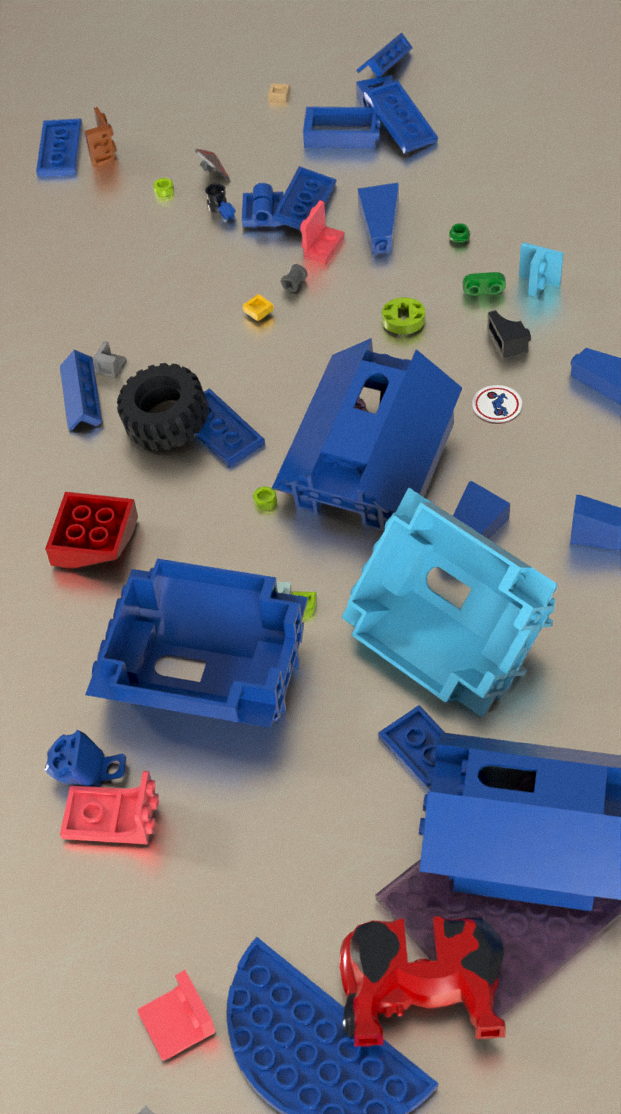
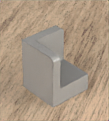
M107 341L102 343L93 357L96 374L115 379L127 362L126 357L111 353L109 342Z

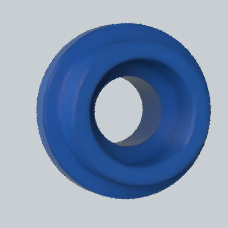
M222 201L217 208L220 215L226 221L233 220L235 218L234 213L236 212L231 203L228 202L226 204Z

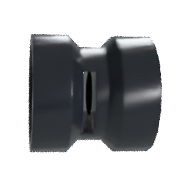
M213 183L206 187L205 194L208 209L212 212H219L217 208L220 206V203L224 201L227 204L225 186Z

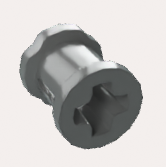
M299 264L292 265L289 274L281 278L282 287L289 292H296L299 283L308 276L305 268Z

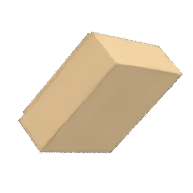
M272 83L268 92V101L287 102L291 91L290 85Z

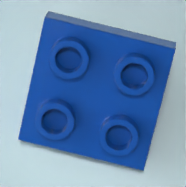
M258 183L254 186L253 193H243L242 227L283 225L273 221L272 218L284 192H273L271 185Z

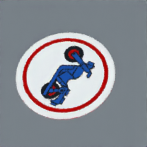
M492 385L482 388L474 395L472 407L474 412L483 420L501 423L512 420L520 413L522 400L513 389L501 385Z

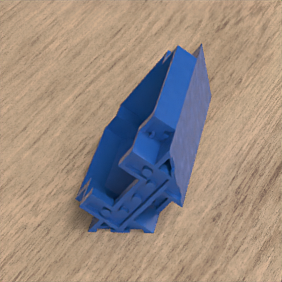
M372 338L333 354L271 489L292 494L296 508L314 513L319 512L321 503L360 513L362 526L384 532L385 523L397 511L408 488L425 497L453 428L454 408L462 387L417 349L412 360L399 359L388 354L373 352ZM363 387L385 392L376 414L354 408Z
M157 558L154 568H151L150 571L131 570L128 581L122 588L121 598H118L116 601L113 619L109 620L105 640L103 639L101 642L97 661L93 663L92 677L85 695L270 728L273 721H277L281 717L280 712L285 713L287 711L285 694L293 667H299L298 649L303 638L304 623L302 619L307 607L308 597L278 593L276 577ZM163 657H176L206 663L200 682L160 675L156 672L155 665Z
M442 732L436 743V749H432L430 764L435 765L434 772H428L427 788H431V791L424 795L423 811H426V816L420 819L419 835H423L420 872L448 875L449 880H454V892L592 911L594 896L621 900V755ZM487 766L535 771L534 793L487 787L479 781L478 773Z

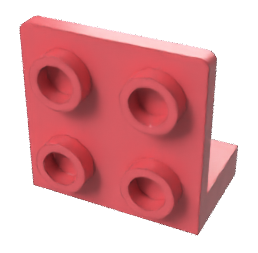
M319 201L311 209L310 215L302 222L300 227L304 258L327 265L344 240L345 234L343 231L326 227L324 201Z
M186 970L175 975L177 987L137 1010L163 1061L215 1033L212 1018Z

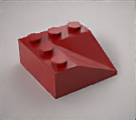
M65 492L45 548L50 565L78 568L116 560L131 539L137 523L138 514L134 499Z

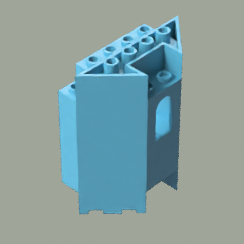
M408 488L397 511L385 523V531L375 543L372 556L364 564L360 579L350 591L351 596L347 602L348 605L341 618L355 627L351 634L353 637L445 703L459 701L483 718L489 711L494 699L500 700L512 687L511 683L514 677L519 675L522 677L528 671L521 665L541 629L553 626V620L549 618V615L555 609V599L552 596L557 590V583L414 490ZM433 568L443 569L471 588L461 609L430 589L427 583V576Z

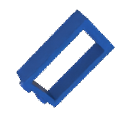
M306 107L303 127L304 148L375 149V141H379L381 120L372 107ZM315 126H371L370 131L314 130Z

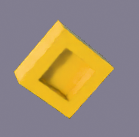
M257 294L243 304V311L256 321L261 320L274 310L273 304L260 294Z

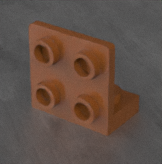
M98 107L94 108L97 127L84 131L93 167L115 161L114 152H117L115 142L111 139V136H114L112 126L107 123L105 114L101 113Z

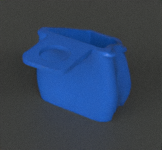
M76 730L71 735H61L47 751L46 773L56 781L64 783L69 787L70 785L100 787L101 782L119 779L125 773L126 756L124 754L105 757L103 751L85 733ZM114 761H119L118 770L113 774H108V766Z

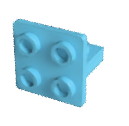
M522 243L519 277L529 279V296L537 297L540 289H544L545 284L556 287L560 286L563 252Z

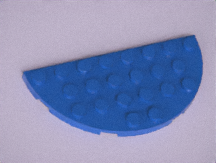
M258 937L246 949L237 965L238 969L229 988L227 999L228 1035L234 1056L244 1077L255 1092L279 1113L408 1114L426 1101L438 1088V1082L384 1039V1045L355 1047L354 1039H350L343 1028L345 1007Z

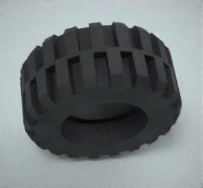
M160 363V366L151 365L146 370H139L136 372V376H131L127 380V385H123L117 398V411L128 436L140 447L146 449L151 447V450L160 451L161 448L171 450L174 446H183L185 441H191L195 438V433H199L202 430L203 424L206 423L209 407L198 377L190 369L183 366L180 367L178 364L172 363L168 365L167 363ZM177 401L171 408L165 411L148 413L153 407L162 402Z

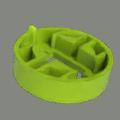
M401 297L390 300L382 308V324L388 331L403 334V337H405L406 334L414 333L425 324V307L421 302L413 298ZM409 307V318H406L405 321H402V318H398V308Z

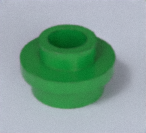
M458 223L452 226L449 231V237L454 242L462 243L470 238V230L467 225Z

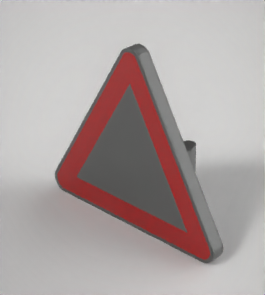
M202 149L195 150L204 159L199 164L204 171L208 170L209 172L214 168L227 181L230 179L214 152Z

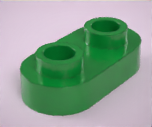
M499 272L469 274L463 278V291L468 295L498 294L505 290L506 279Z

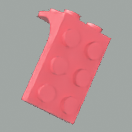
M143 771L140 786L130 789L70 785L60 831L61 838L148 844L149 834H153L155 829V819L152 818L153 810H157L159 806V794L155 793V780H151L150 772Z

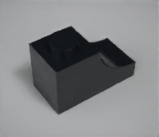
M496 310L488 312L487 329L502 357L505 358L527 352L529 342L531 341L529 329H525L521 321L515 322L503 318Z

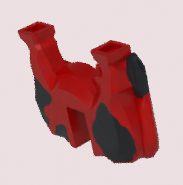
M434 916L433 935L436 961L417 959L409 963L407 959L404 918L392 922L372 920L358 925L353 932H350L341 944L339 969L347 997L343 1015V1028L346 1035L350 1039H354L355 1047L384 1045L383 1028L377 1019L378 1014H385L389 1018L391 1013H397V1016L401 1017L403 1016V1010L408 1009L411 1004L426 1008H437L463 1002L468 1010L470 1023L475 1027L476 1039L505 1037V1021L498 1017L493 1010L494 995L497 991L504 949L501 939L491 925L481 917H466L452 920Z

